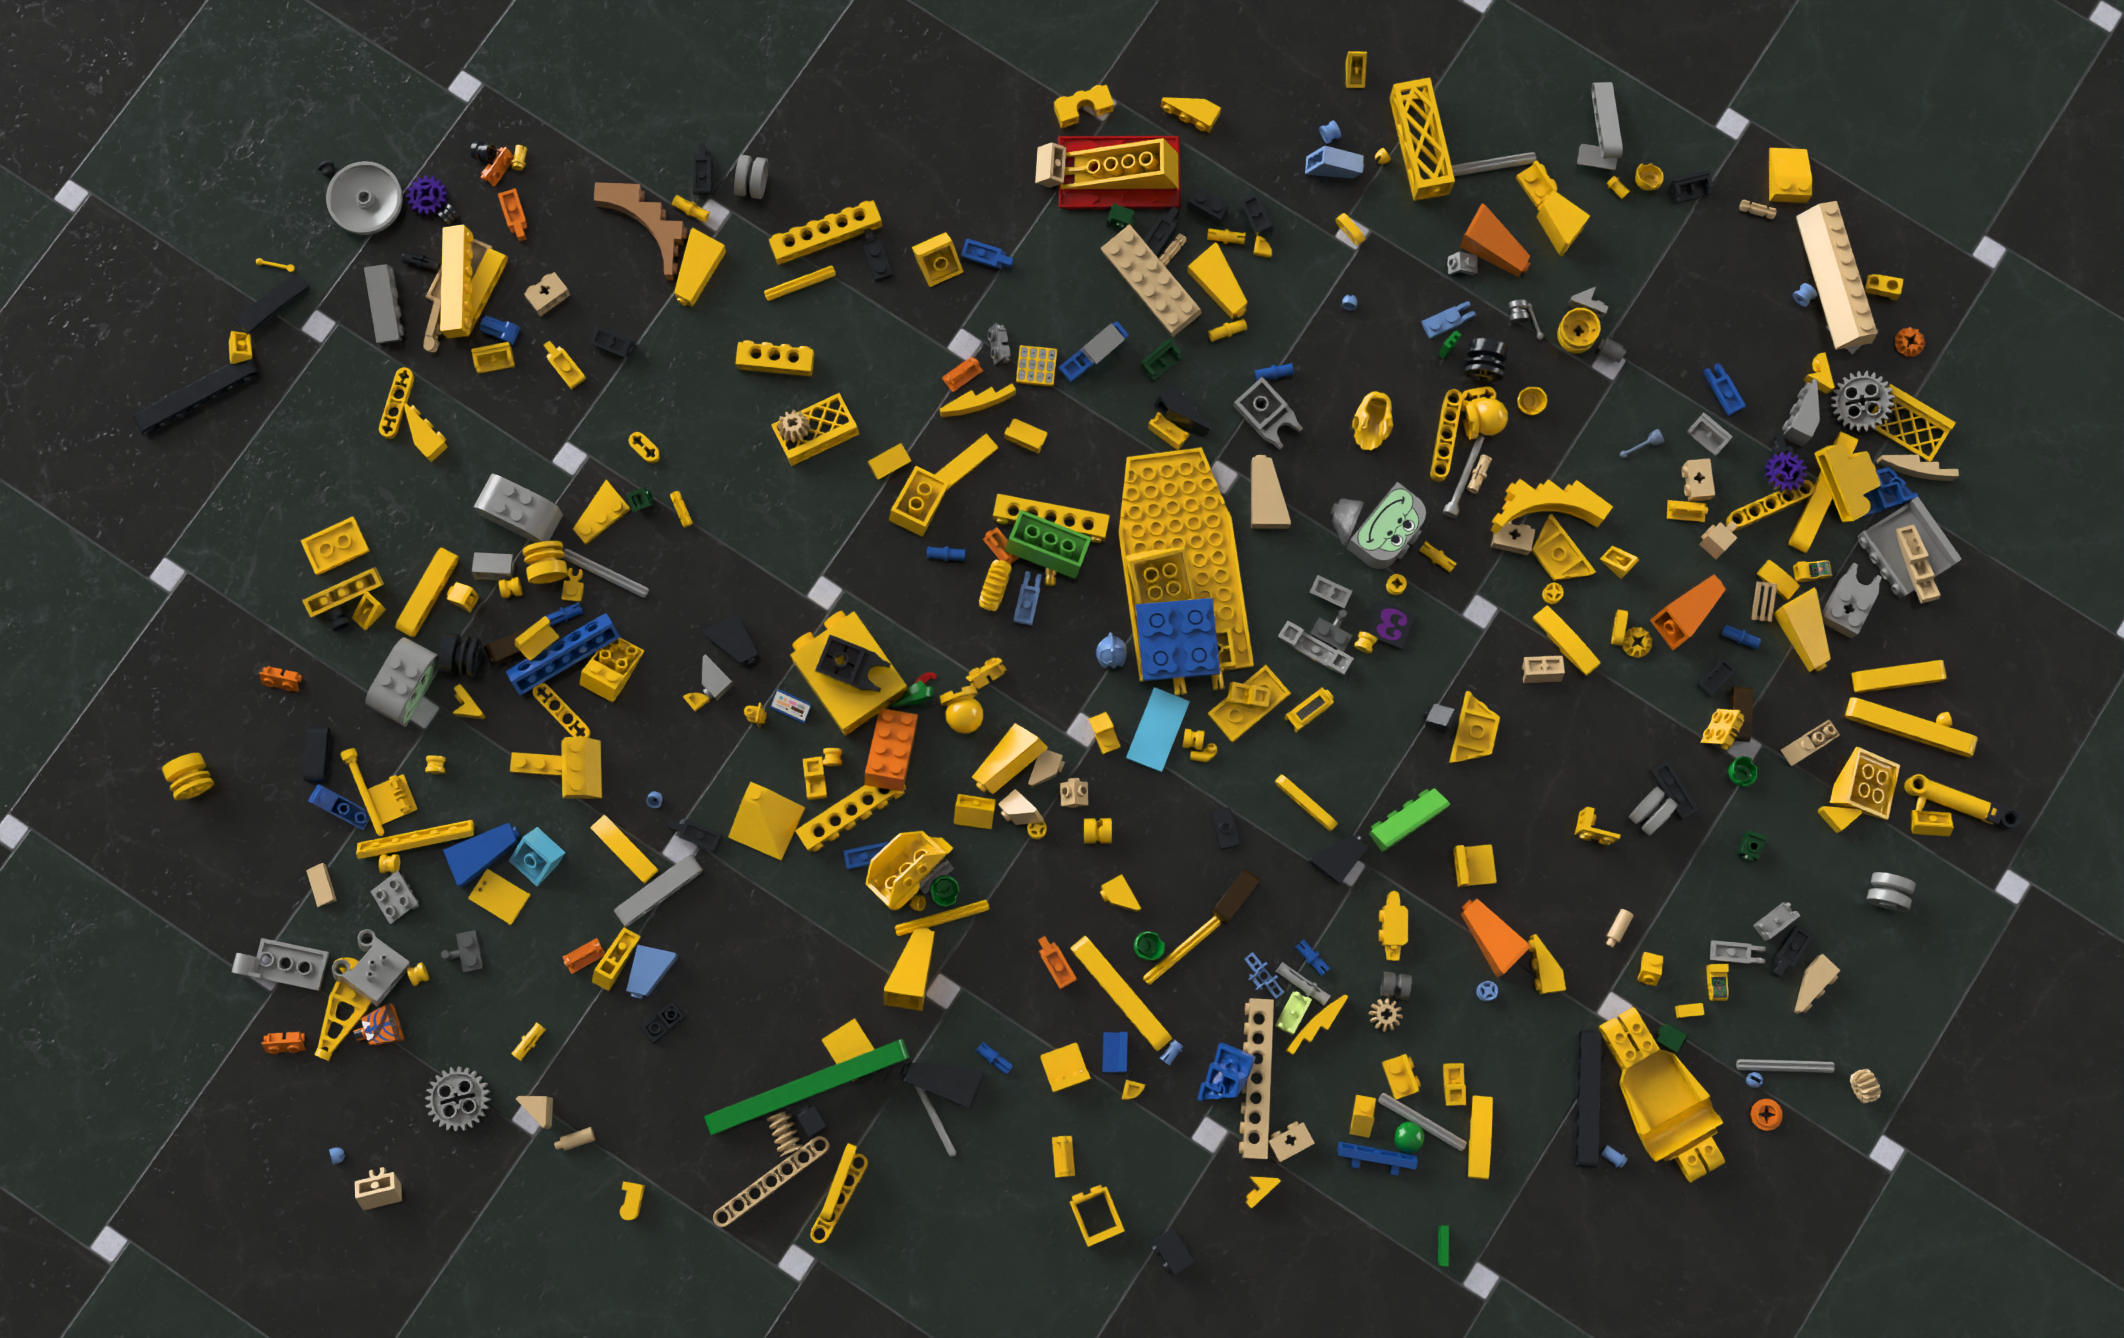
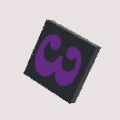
M1379 601L1368 633L1375 636L1377 641L1402 650L1416 614Z

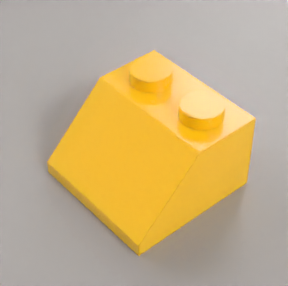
M946 232L912 247L929 287L963 273L953 242Z

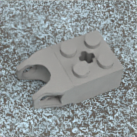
M1263 377L1233 404L1235 409L1265 441L1274 444L1279 450L1283 448V444L1277 435V429L1280 426L1287 425L1298 433L1303 429L1297 422L1295 414L1288 404ZM1256 402H1258L1259 404L1263 402V409L1257 408Z
M1853 563L1848 572L1839 579L1821 613L1824 625L1851 639L1859 634L1879 594V583L1882 578L1877 575L1871 584H1860L1856 578L1858 567L1856 563Z

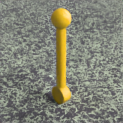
M261 258L256 260L257 265L263 264L287 269L290 273L295 271V267L292 264L286 266L263 261Z

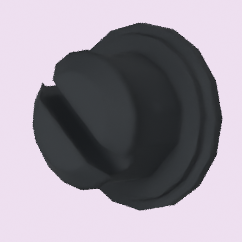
M324 161L320 163L318 170L322 171L324 176L330 177L334 174V163L332 161Z

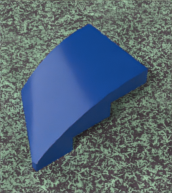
M1890 467L1876 470L1881 485L1863 495L1870 501L1871 506L1869 512L1862 517L1910 502L1918 497V494L1916 492L1912 493L1905 486L1906 482L1899 478Z
M1219 1043L1215 1061L1210 1063L1206 1081L1201 1084L1197 1100L1237 1097L1251 1073L1256 1056L1228 1044Z

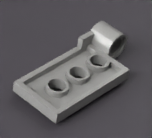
M261 938L257 957L236 953L232 973L320 991L330 952ZM266 954H270L272 957V961L268 965H264L262 962V958ZM285 958H289L291 961V965L287 969H283L281 966V962ZM304 962H308L310 965V969L306 973H302L300 970V966Z

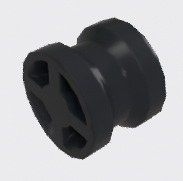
M449 204L445 206L443 211L437 213L438 217L448 227L453 225L454 220L461 218Z

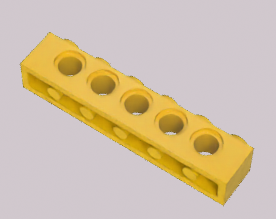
M874 200L870 202L864 201L857 207L843 209L841 213L829 214L819 221H810L806 226L791 228L787 233H777L769 239V243L777 264L780 265L864 234L866 229L871 228V230L880 228L882 227V220ZM860 215L865 217L862 221H857L855 219L857 216ZM841 222L847 223L845 227L838 226ZM824 228L830 230L827 234L821 233V230ZM805 235L812 236L810 240L803 239ZM789 241L795 243L792 247L786 246V243Z
M997 494L993 520H996L998 524H1015L1019 513L1016 516H1011L1008 512L1011 509H1017L1019 512L1020 510L1028 513L1034 512L1043 519H1046L1048 516H1054L1056 518L1054 523L1092 537L1091 542L1100 543L1105 541L1110 515ZM1068 519H1071L1075 522V524L1071 527H1068L1064 524V522ZM1085 523H1091L1093 525V529L1085 530L1083 528V525Z
M905 784L903 792L890 790L885 795L879 792V787L864 785L795 831L808 852L812 850L816 852L823 847V843L827 840L831 842L840 836L839 833L844 829L848 831L856 826L855 822L859 819H867L876 808L880 810L889 804L888 801L893 797L897 799L905 794ZM866 796L874 798L871 805L863 803V799ZM849 807H856L857 813L850 816L847 814V809ZM834 817L841 819V823L838 826H832L830 822ZM817 828H823L825 830V833L822 837H816L814 835V832Z

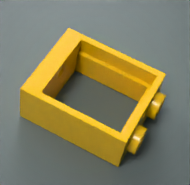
M1101 1184L1091 1188V1193L1085 1196L1083 1192L1072 1196L1073 1201L1069 1202L1087 1247L1125 1231L1107 1187L1102 1188ZM1104 1194L1116 1226L1089 1237L1076 1204Z

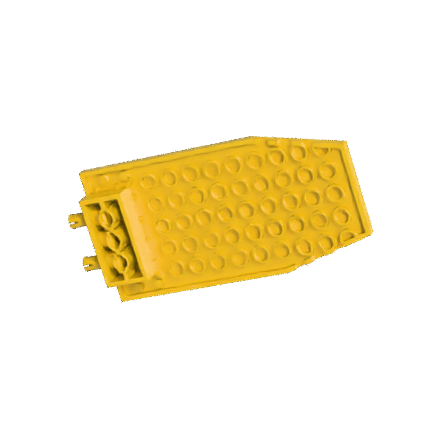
M1202 447L1127 457L1118 535L1139 680L1144 682L1142 678L1136 615L1137 601L1126 556L1144 551L1185 547L1195 598H1213L1220 675H1211L1213 690H1218V683L1219 690L1225 689L1223 671L1254 667L1231 515L1226 508L1225 501L1218 489L1217 482L1213 477ZM1184 678L1173 679L1174 694L1180 695V688L1181 695L1187 694Z

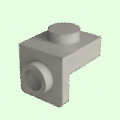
M1457 252L1449 256L1448 274L1453 275L1457 272L1470 275L1477 274V255Z

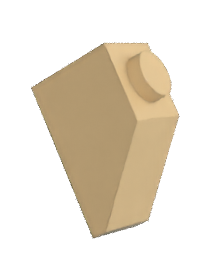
M1046 750L1038 756L1028 782V787L1033 788L1056 777L1058 772H1062L1065 764L1062 761L1063 755Z
M1016 789L998 804L1002 809L1000 814L1007 821L1011 820L1016 825L1039 823L1044 820L1038 810Z

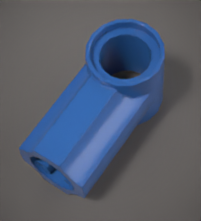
M486 315L480 323L479 330L496 337L503 343L509 342L513 346L521 328L514 323L508 321L504 323Z

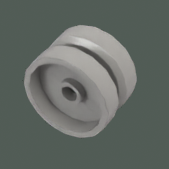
M740 155L735 173V195L746 196L750 192L751 198H763L768 176V159L757 157L753 163L751 156Z
M1658 786L1645 797L1628 817L1635 824L1642 822L1647 817L1648 819L1642 825V830L1648 836L1657 828H1660L1678 806L1671 798L1666 799L1660 805L1659 803L1664 798L1665 792Z
M1873 873L1871 885L1875 888L1868 891L1866 900L1871 904L1886 909L1910 911L1912 900L1908 896L1914 894L1916 883L1894 874Z

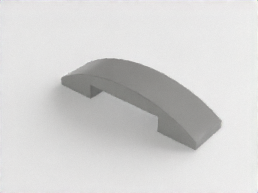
M1290 621L1286 622L1278 635V638L1298 652L1342 675L1346 673L1354 660L1353 657L1339 649L1335 650L1305 633L1304 629Z

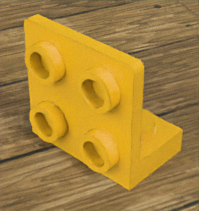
M1586 807L1579 812L1575 835H1579L1580 839L1591 841V839L1599 840L1598 843L1603 845L1613 844L1620 839V834L1591 827V825L1594 826L1596 820L1595 808Z
M1459 845L1453 848L1458 887L1497 882L1492 845L1471 847Z
M1077 1043L1040 1056L1053 1093L1091 1079Z

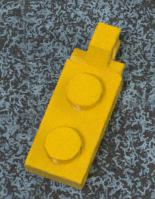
M550 341L544 344L549 352L546 356L548 361L571 390L586 379L585 375L560 346L555 348Z

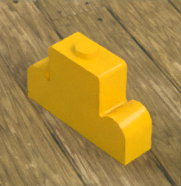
M1844 444L1827 446L1815 452L1814 454L1842 522L1854 521L1866 515L1871 505L1870 501L1863 495L1881 485L1869 453L1865 451L1849 456V450Z

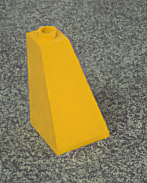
M1814 587L1773 613L1809 672L1814 669L1817 672L1827 667L1826 662L1830 660L1817 590Z
M928 928L914 930L884 987V1005L919 1011L923 1010L934 943V931Z

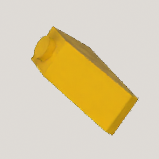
M623 927L595 968L592 982L609 991L622 972L641 936Z

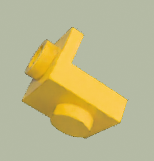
M1647 952L1643 953L1638 982L1647 985H1657L1662 975L1663 956Z

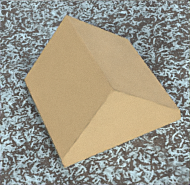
M518 1096L516 1098L542 1128L550 1129L552 1127L553 1098L547 1096Z

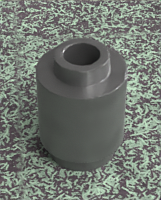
M1608 337L1606 340L1602 339L1597 346V349H1599L1598 354L1612 362L1619 363L1626 353L1622 345Z

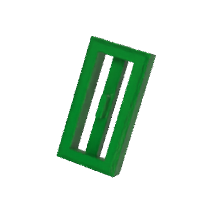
M1454 331L1443 343L1439 352V356L1443 359L1451 352L1452 348L1456 347L1461 337L1458 331Z
M1449 1226L1438 1227L1439 1266H1449Z

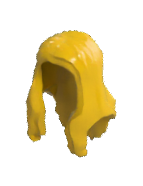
M1378 391L1366 395L1352 422V428L1355 430L1354 438H1356V443L1360 445L1362 450L1369 449L1372 451L1378 448L1382 441L1387 439L1393 428L1390 398L1388 395Z

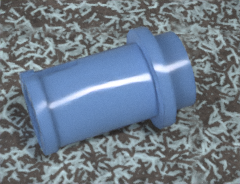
M1176 1040L1169 1042L1170 1046L1160 1057L1169 1066L1177 1054L1182 1052L1183 1046Z
M1609 1145L1601 1153V1156L1614 1163L1616 1168H1622L1627 1161V1158L1624 1157L1625 1154L1621 1155L1609 1147Z

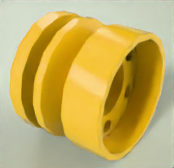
M1575 308L1569 311L1563 317L1557 331V338L1561 347L1574 354L1588 351L1599 336L1601 330L1600 321L1595 313L1586 308ZM1575 330H1579L1580 336H1576Z
M543 541L523 548L524 562L530 564L526 569L529 583H551L568 576L567 564L565 561L560 560L565 556L562 551V542Z
M201 753L183 755L162 767L166 781L174 782L170 785V790L173 791L175 800H185L198 796L214 785L213 780L209 778L210 773L202 771L206 764Z

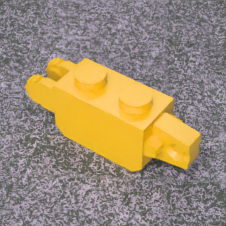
M1395 890L1387 895L1386 905L1382 907V910H1379V922H1382V930H1379V941H1382V946H1385L1387 961H1399L1401 947L1408 942V909L1405 906H1400V896Z

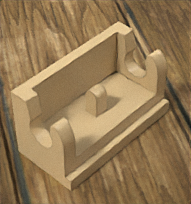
M1563 656L1524 657L1522 670H1524L1523 683L1561 682L1565 674Z

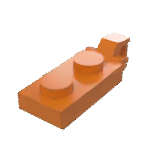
M516 188L499 193L498 197L511 233L516 232L519 242L526 240L523 229H527V221Z
M1045 936L1040 938L1038 942L1042 947V950L1039 951L1041 958L1061 990L1076 981L1077 978L1059 947L1055 943L1049 944Z

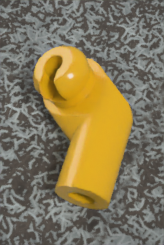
M1209 743L1202 752L1191 750L1190 760L1208 762L1216 755L1217 746L1214 743Z

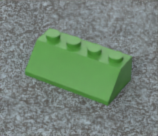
M1020 510L1005 552L1076 579L1092 537Z
M1435 788L1431 791L1426 789L1418 795L1420 797L1414 802L1411 799L1403 805V810L1400 812L1395 810L1387 815L1388 820L1383 823L1378 821L1371 826L1373 830L1370 831L1369 835L1381 852H1384L1445 811L1451 804Z

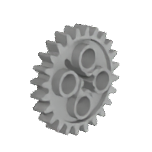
M1858 371L1857 377L1850 373L1851 379L1849 380L1844 377L1845 383L1837 384L1840 390H1833L1837 396L1831 397L1836 402L1831 407L1837 408L1833 413L1834 415H1840L1837 419L1838 422L1844 420L1843 427L1850 424V430L1852 431L1854 427H1857L1858 432L1863 427L1868 432L1870 426L1876 430L1875 424L1877 423L1883 426L1881 420H1889L1886 413L1892 414V410L1889 407L1894 406V403L1889 401L1894 399V395H1888L1893 390L1892 388L1886 389L1889 384L1888 381L1881 383L1883 380L1882 376L1876 379V373H1873L1870 377L1868 371L1865 372L1864 376H1861L1860 371ZM1869 387L1877 389L1874 395H1868L1866 390ZM1856 390V397H1847L1848 391ZM1861 398H1865L1866 401L1863 406H1861V403H1854L1860 402ZM1876 398H1880L1879 401H1868V400H1873V399H1876ZM1847 402H1853V403H1854V404H1851V405H1848V406L1846 405ZM1872 405L1879 407L1878 412L1875 414L1868 411ZM1853 408L1860 410V413L1855 417L1849 415L1850 410Z
M458 1066L457 1072H455L454 1068L450 1067L449 1074L443 1070V1077L436 1075L437 1082H430L433 1089L426 1090L431 1093V1096L425 1097L426 1100H430V1104H427L426 1108H432L428 1115H435L433 1122L440 1120L439 1127L447 1124L446 1130L449 1131L452 1126L456 1132H458L460 1126L463 1131H466L467 1125L474 1128L473 1121L480 1123L479 1116H486L483 1109L490 1108L485 1105V1102L491 1101L490 1098H486L490 1091L484 1090L488 1083H480L483 1076L475 1078L477 1072L473 1071L470 1074V1068H466L463 1072L462 1067ZM464 1082L470 1083V1089L467 1092H463L461 1089ZM446 1086L451 1089L448 1097L442 1095V1090ZM457 1094L462 1097L475 1094V1097L461 1099L459 1103L449 1102L444 1105L441 1104L442 1101L456 1099ZM472 1101L474 1109L468 1112L465 1108L466 1103ZM449 1106H453L455 1112L452 1116L448 1117L446 1109Z

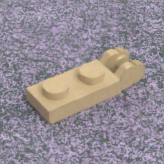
M437 298L434 300L424 339V349L431 353L437 351L440 344L438 335L442 333L440 331L441 300Z

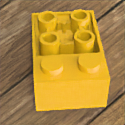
M618 638L595 653L582 670L579 685L613 703L624 688L644 650L622 638Z

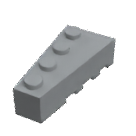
M387 264L364 267L376 343L402 341L404 329L403 325H400L399 317H401V311L397 303L398 293L395 287L393 267Z

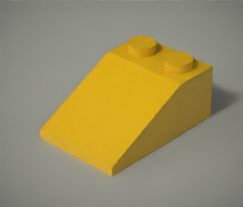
M1770 148L1769 201L1807 203L1812 196V175L1807 149Z
M915 466L891 509L889 521L923 537L950 482Z

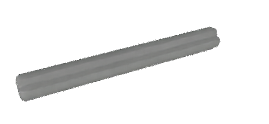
M1535 152L1452 165L1451 167L1453 175L1459 176L1531 164L1536 161Z
M569 549L563 551L565 554L563 559L642 598L647 596L649 592L647 587Z
M1748 1059L1736 1061L1737 1070L1833 1073L1835 1069L1833 1062Z
M1385 1093L1380 1095L1378 1099L1380 1104L1407 1120L1420 1125L1422 1129L1459 1151L1465 1149L1467 1142L1389 1095Z

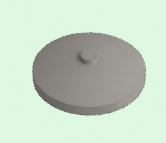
M368 161L352 163L342 168L332 178L326 194L327 208L334 221L344 230L358 235L374 234L386 229L399 215L403 202L402 189L394 174L386 167Z

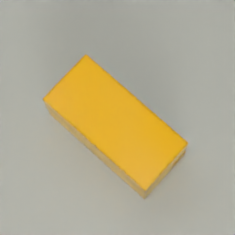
M1703 1003L1675 1006L1677 1018L1704 1015Z

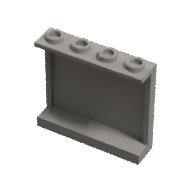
M1916 497L1857 536L1859 544L1864 549L1866 548L1870 554L1871 561L1877 564L1882 577L1889 581L1893 593L1899 596L1900 599L1914 591L1915 588L1899 546L1896 529L1915 525L1929 555L1927 560L1935 575L1934 577L1961 560V557L1919 497Z

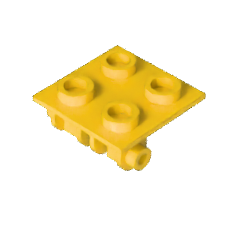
M1717 709L1712 715L1708 728L1703 733L1701 743L1721 744V748L1728 750L1737 736L1734 732L1738 733L1744 722V715L1740 713V710Z
M404 774L398 777L396 775L389 777L390 780L367 789L382 825L418 810Z

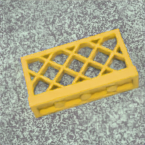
M1889 384L1886 389L1892 388L1893 391L1888 395H1894V399L1891 400L1894 403V408L1890 410L1895 411L1897 421L1887 423L1883 419V426L1875 425V431L1912 453L1920 455L1924 460L1931 462L1956 422ZM1875 405L1871 413H1877L1879 407ZM1905 408L1909 411L1910 418L1900 420L1898 410ZM1919 418L1925 420L1927 428L1917 430L1914 420ZM1911 421L1913 431L1903 433L1901 423ZM1898 424L1900 434H1890L1888 426ZM1938 428L1944 433L1941 438L1933 440L1931 429ZM1927 430L1930 441L1920 443L1917 432ZM1914 433L1917 444H1907L1904 436ZM1931 443L1932 452L1929 456L1922 453L1921 445Z
M840 393L801 410L803 415L808 418V423L810 420L819 422L817 430H807V432L815 434L812 440H803L804 436L802 435V441L797 438V445L793 449H787L788 441H783L782 438L784 436L779 434L777 424L780 421L771 424L791 466L859 435L858 427ZM839 400L840 407L838 411L829 408L832 402ZM820 409L824 411L821 419L812 416L815 410ZM827 412L836 414L834 422L824 420ZM839 416L847 417L849 420L844 425L837 424ZM822 424L832 426L830 431L827 433L820 432Z

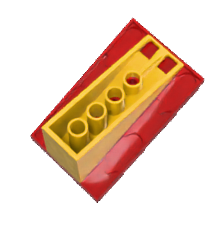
M1058 136V145L1066 147L1064 183L1059 184V207L1061 209H1111L1113 203L1128 209H1171L1172 206L1181 208L1180 138L1178 136Z

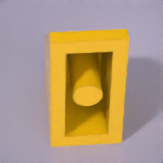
M457 582L447 592V600L451 604L471 613L480 597L473 588Z
M1122 874L1101 885L1102 891H1100V894L1105 902L1109 901L1110 905L1134 912L1141 910Z

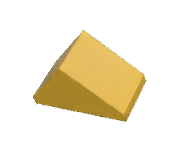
M1348 52L1346 58V88H1365L1367 52Z
M1614 546L1600 558L1620 579L1639 561L1638 557Z
M367 591L358 604L352 619L364 630H367L387 609Z
M1823 806L1818 809V813L1838 833L1862 814V809Z

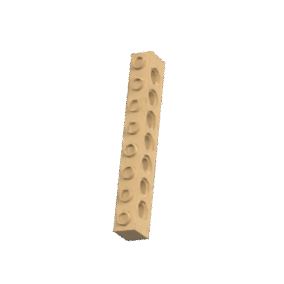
M1250 998L1249 1003H1245V1015H1248V1023H1244V1034L1247 1035V1042L1243 1044V1051L1251 1055L1255 1053L1260 1054L1262 1062L1261 1064L1254 1063L1251 1073L1241 1090V1093L1245 1094V1102H1241V1114H1244V1122H1240V1134H1243V1142H1239V1154H1242V1158H1268L1274 1000ZM1254 1015H1262L1264 1018L1263 1024H1256L1253 1020ZM1254 1034H1260L1263 1037L1262 1044L1258 1045L1253 1042ZM1253 1073L1261 1076L1260 1084H1254L1251 1081ZM1252 1093L1259 1094L1261 1100L1258 1104L1251 1102L1250 1096ZM1251 1113L1259 1115L1260 1121L1257 1124L1250 1122L1249 1116ZM1250 1133H1256L1259 1136L1257 1144L1249 1142L1248 1137Z

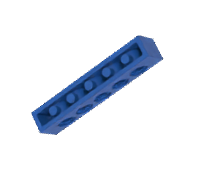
M607 613L553 643L533 660L529 661L526 659L508 669L506 673L518 694L522 695L620 638V635Z

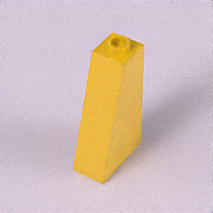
M694 228L690 231L674 291L677 302L683 306L689 305L691 307L697 301L727 252L724 244Z
M1215 242L1188 266L1187 273L1233 320L1236 316L1239 318L1246 312L1247 300L1221 249Z
M1014 724L972 776L977 782L976 787L983 792L987 790L994 794L1046 751L1048 747L1039 737Z

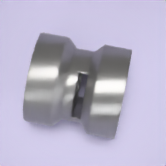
M1514 300L1509 302V310L1511 311L1510 322H1527L1529 320V314L1526 312L1528 307L1527 301Z

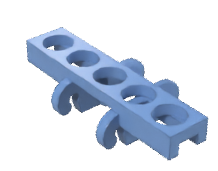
M1253 952L1244 959L1255 973L1254 975L1250 974L1248 980L1252 979L1257 986L1256 990L1259 988L1262 990V986L1265 985L1275 999L1284 993L1275 981L1278 976L1275 975L1272 978L1264 968L1268 964L1267 962L1262 965ZM1249 957H1253L1256 960L1254 964H1251L1248 960ZM1259 964L1260 967L1255 969L1254 966ZM1266 972L1268 975L1267 979L1263 980L1260 974ZM1256 975L1261 980L1262 984H1260L1258 980L1255 978ZM1274 983L1273 987H1270L1268 984ZM1277 987L1280 993L1276 995L1273 988Z

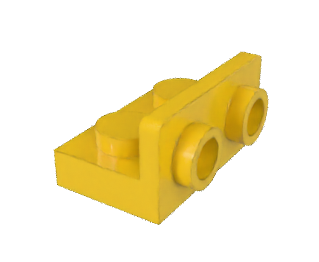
M1537 160L1533 162L1531 167L1516 176L1517 181L1536 207L1541 204L1540 202L1546 194L1550 195L1553 190L1556 192L1558 190L1556 182L1549 178L1546 168L1543 164H1539Z
M1404 1054L1381 1062L1395 1100L1419 1092L1421 1085L1418 1077L1414 1076L1412 1072L1414 1065L1411 1057L1407 1058V1055Z

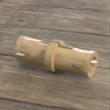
M1480 456L1476 469L1472 471L1473 476L1467 486L1468 491L1475 494L1479 492L1482 481L1486 479V472L1492 462V458L1489 456Z

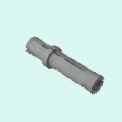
M1284 962L1276 970V973L1304 991L1306 996H1311L1323 1006L1331 996L1317 987L1315 982H1310Z

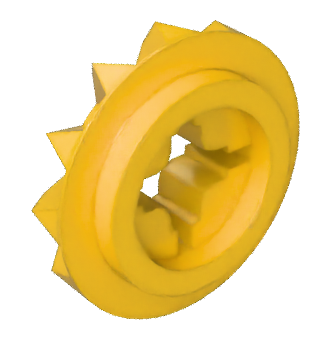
M1635 627L1627 630L1622 644L1623 650L1628 655L1636 658L1648 654L1652 648V638L1649 632L1643 628ZM1642 637L1643 639L1640 642L1642 646L1636 645L1632 647L1634 643L1633 638L1638 639Z

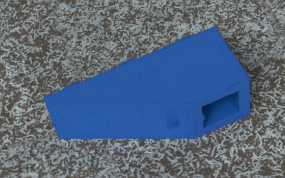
M318 784L308 802L363 831L370 820L366 809Z

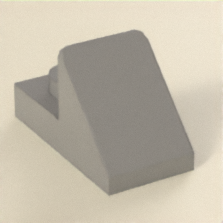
M1596 287L1572 296L1568 303V306L1573 308L1589 309L1601 319H1603L1608 309V306L1603 302L1591 300Z

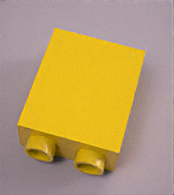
M839 611L824 622L827 630L817 637H814L809 632L798 638L792 644L795 652L790 654L795 666L846 736L877 715L880 708L886 709L902 698L908 689L892 664L890 668L875 666L868 671V679L875 686L881 688L880 693L872 690H859L815 672L829 635L875 652L882 660L890 663L857 614L852 612L846 616L843 611ZM844 656L835 659L838 662L837 665L846 663Z

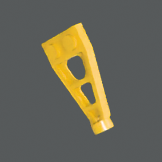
M337 981L329 996L318 1048L314 1054L327 1061L330 1060L334 1050L366 1014L371 1005L369 1000L344 982ZM340 1002H346L355 1009L348 1020L342 1021L336 1017L337 1006ZM332 1022L343 1026L341 1033L335 1039L328 1036ZM323 1047H327L328 1052L323 1050Z

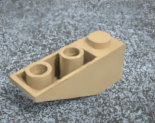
M1829 719L1781 749V752L1790 765L1793 766L1840 736V734Z
M1825 955L1817 956L1804 971L1794 1011L1796 1014L1802 1011L1806 1013L1812 1007L1811 1002L1814 998L1819 999L1825 993L1824 988L1826 985L1833 984L1838 978L1837 974L1840 970Z

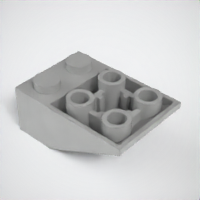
M1815 378L1811 383L1807 382L1805 387L1800 390L1797 396L1799 400L1790 411L1791 417L1782 428L1784 439L1801 447L1812 438L1820 421L1818 385Z

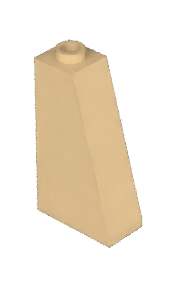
M1266 455L1252 457L1251 528L1289 529L1291 520L1272 458H1267Z

